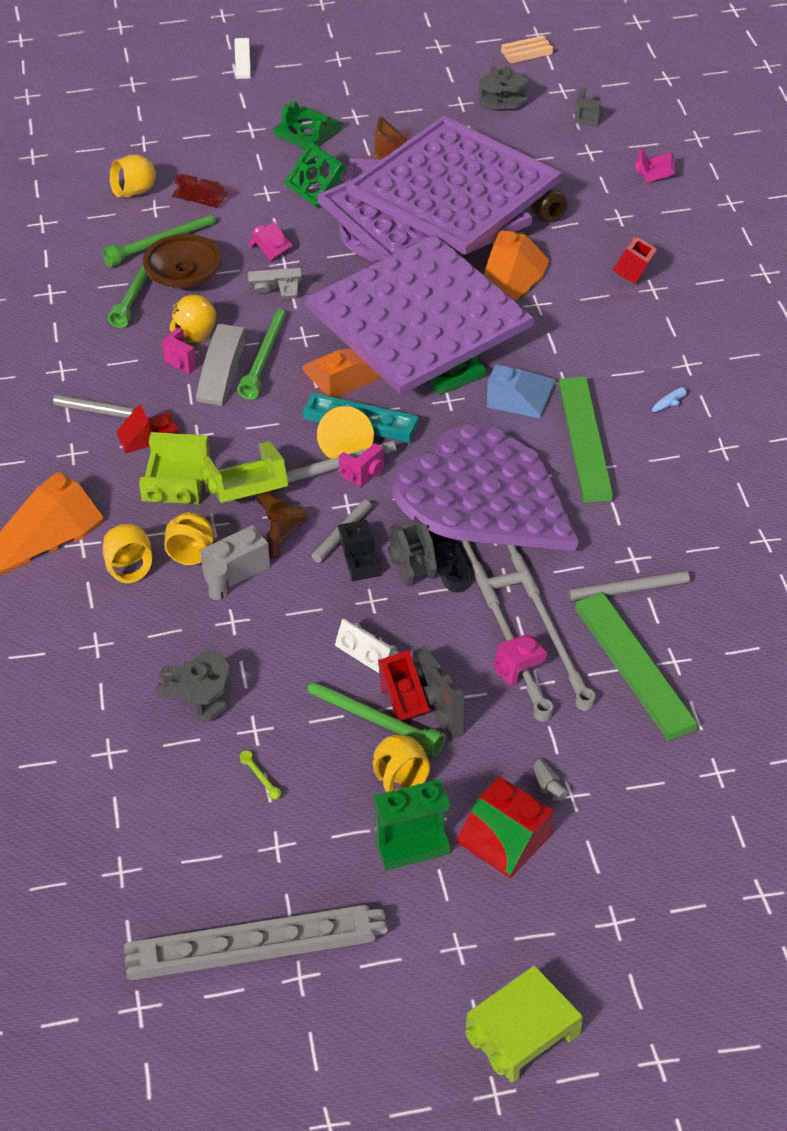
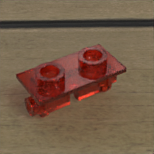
M182 173L175 177L174 182L175 185H178V188L172 194V197L218 208L228 192L224 191V186L220 185V182L201 179L200 185H198L197 177Z

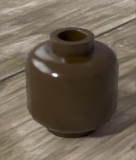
M556 187L550 189L531 204L535 214L546 222L560 220L566 213L568 206L566 197Z

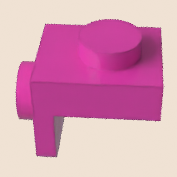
M644 149L638 150V160L635 161V166L638 174H643L646 183L657 179H665L675 174V157L671 151L648 159Z
M275 222L266 227L264 224L258 226L252 232L253 237L248 243L251 248L258 245L270 261L288 252L293 246Z
M178 327L162 340L164 362L190 374L196 369L194 347L185 343L184 330Z
M375 443L357 458L345 452L339 455L340 475L361 488L373 477L378 476L384 469L383 448Z
M528 633L498 644L494 668L497 674L502 676L511 686L517 683L519 671L544 663L547 652Z

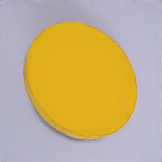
M348 406L336 407L328 411L320 420L317 428L318 445L329 459L339 457L342 452L349 454L369 448L374 439L373 427L368 417L360 410Z

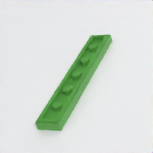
M560 378L558 387L583 503L612 501L613 493L587 378Z
M602 592L577 601L575 610L667 741L696 731L697 722Z

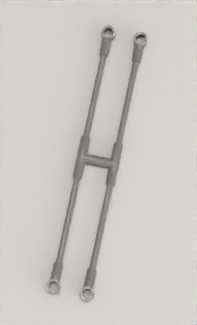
M460 540L471 562V570L488 607L493 610L506 640L514 639L499 607L500 602L494 589L522 583L529 598L533 599L569 674L568 679L576 694L575 704L577 708L583 711L591 710L595 704V693L586 687L580 673L576 672L539 596L540 591L522 554L518 553L515 545H507L512 555L511 561L517 572L488 578L483 565L478 562L470 542ZM529 669L522 670L521 673L527 684L526 689L534 705V718L541 722L550 720L553 714V704L544 698L538 684L534 682Z

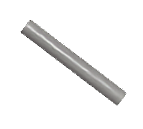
M54 395L53 398L54 406L128 418L135 410V408L61 395Z
M362 500L341 524L360 521L372 508L371 503L368 500ZM338 527L312 553L311 556L314 561L320 563L340 542Z

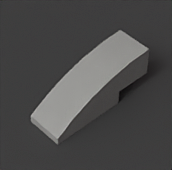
M224 324L217 325L203 364L196 402L223 406L239 370L238 360L246 344L244 327Z

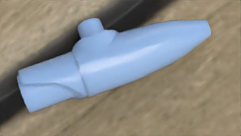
M680 387L670 392L654 405L652 412L664 410L669 406L677 407L680 404L678 400L686 395V390Z

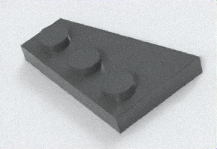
M425 646L413 650L415 669L423 687L427 704L433 705L436 710L435 714L439 726L442 729L446 728L451 739L464 735V693L460 688L457 690L453 689L452 678L448 674L442 675L440 664Z

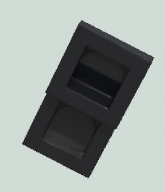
M367 520L338 525L339 537L351 581L380 577L381 566L374 549V540Z

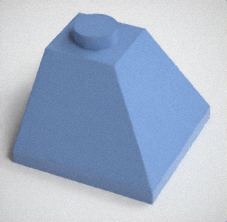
M495 364L487 382V407L540 419L556 379Z

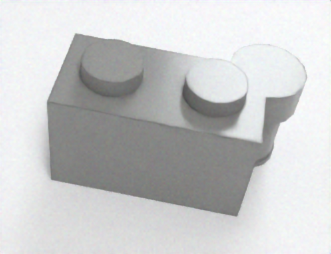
M253 525L200 550L203 575L209 588L208 595L213 600H222L221 592L225 598L228 595L227 587L230 588L270 568L268 542Z

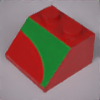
M499 776L478 797L457 837V843L511 879L552 835L554 811Z

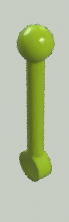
M241 752L240 762L252 769L269 791L268 795L272 800L279 799L281 797V790L278 787H274L254 763L252 752Z

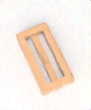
M543 35L503 44L501 52L509 63L512 64L553 54V47L549 45V41L545 40L546 38Z

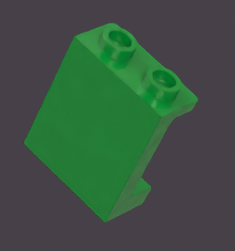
M440 779L374 795L375 845L385 871L450 854V844L444 831V811L450 809V802Z

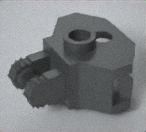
M496 66L491 67L490 74L480 78V105L492 110L519 108L527 103L528 78L516 73L514 69H511V66H505V69L497 70Z
M415 520L406 524L399 523L390 526L389 537L391 546H388V554L393 564L396 563L406 586L413 584V579L421 575H426L429 579L434 578L437 566L433 541L427 525L419 520Z
M206 650L194 660L185 661L183 667H162L159 677L165 682H159L155 692L165 699L181 700L182 706H188L197 720L211 721L225 711L231 689V680L227 676L229 664L219 651Z

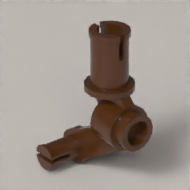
M271 490L256 494L258 498H255V500L266 511V516L271 520L270 531L267 532L266 541L269 543V557L278 558L280 556V545L298 527L306 523L307 515L302 506L293 505L288 507L285 501L279 500Z

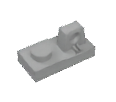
M301 268L248 272L249 291L267 293L270 290L279 288L282 299L297 298L298 286H301Z

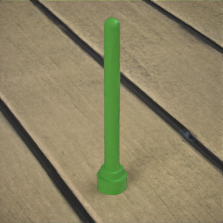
M208 215L123 247L110 245L102 249L104 261L109 268L120 265L124 257L148 249L153 243L164 237L189 234L213 225L215 218L212 215Z
M143 265L121 304L114 305L107 316L109 323L116 328L126 327L131 319L130 308L148 277Z
M278 309L275 312L250 373L242 377L239 382L237 391L244 399L253 400L258 397L261 390L260 375L286 316V312L283 309Z
M311 682L307 686V691L311 695L399 735L413 737L422 745L427 755L432 757L438 756L444 746L445 733L434 728L422 731L316 682Z

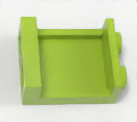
M151 432L149 438L151 453L145 477H140L139 480L142 501L199 504L204 485L201 475V468L205 467L203 458L210 457L208 435Z
M270 441L259 443L261 460L218 470L210 457L203 458L205 467L201 468V475L204 484H208L210 494H215L220 503L287 487L288 480L284 459Z
M534 965L467 1012L465 1034L474 1048H481L489 1057V1062L496 1073L500 1076L505 1075L514 1083L519 1079V1071L523 1066L564 1037L570 1043L580 1036L583 1016Z

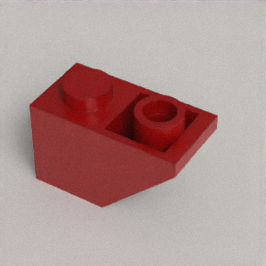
M635 235L613 271L622 278L636 284L655 256L657 249Z

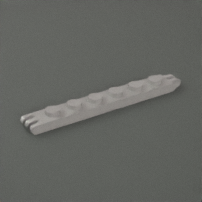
M361 905L128 942L124 944V954L127 955L125 957V965L128 967L126 969V976L128 980H139L370 943L375 940L376 935H382L388 931L387 923L384 921L386 917L382 909L370 910L368 906Z

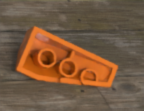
M500 230L492 247L484 276L516 302L521 296L525 297L529 293V288L533 284H539L543 280L549 265V259L525 234Z
M351 348L337 350L302 365V370L326 396L335 398L382 378Z
M59 471L35 489L0 531V576L30 563L33 556L48 550L49 553L59 550L58 545L71 539L77 542L85 538L104 522L102 514L77 482Z

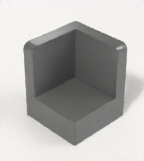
M581 88L576 100L574 123L598 127L604 107L601 106V101L586 99V88Z

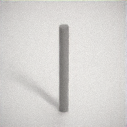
M394 441L379 445L383 448L384 455L396 452ZM368 448L349 453V455L357 458ZM339 457L287 471L288 483L339 469Z
M688 571L570 589L568 590L570 602L583 600L602 592L605 596L689 583L690 577Z

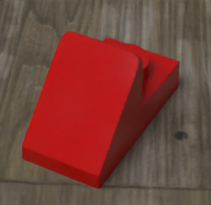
M141 404L135 408L116 431L125 454L150 447L149 438L151 432L179 434L170 412L147 418Z
M409 650L378 660L381 692L388 693L396 719L402 721L430 711Z

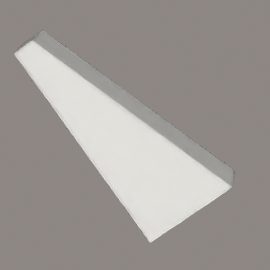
M249 38L235 39L236 79L251 78Z

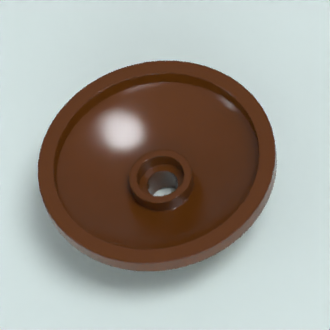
M177 234L164 237L153 243L143 256V267L147 276L153 281L171 288H189L200 285L211 279L219 271L222 264V255L219 247L212 240L195 234Z

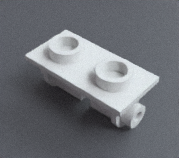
M342 619L335 646L379 673L378 660L399 653L394 645L390 646L382 640L376 639L374 635L362 629L360 624H352L346 619Z

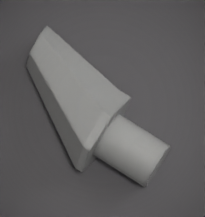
M539 758L533 767L541 792L544 794L550 793L557 800L562 801L567 796L568 791L559 784L560 778L542 758Z

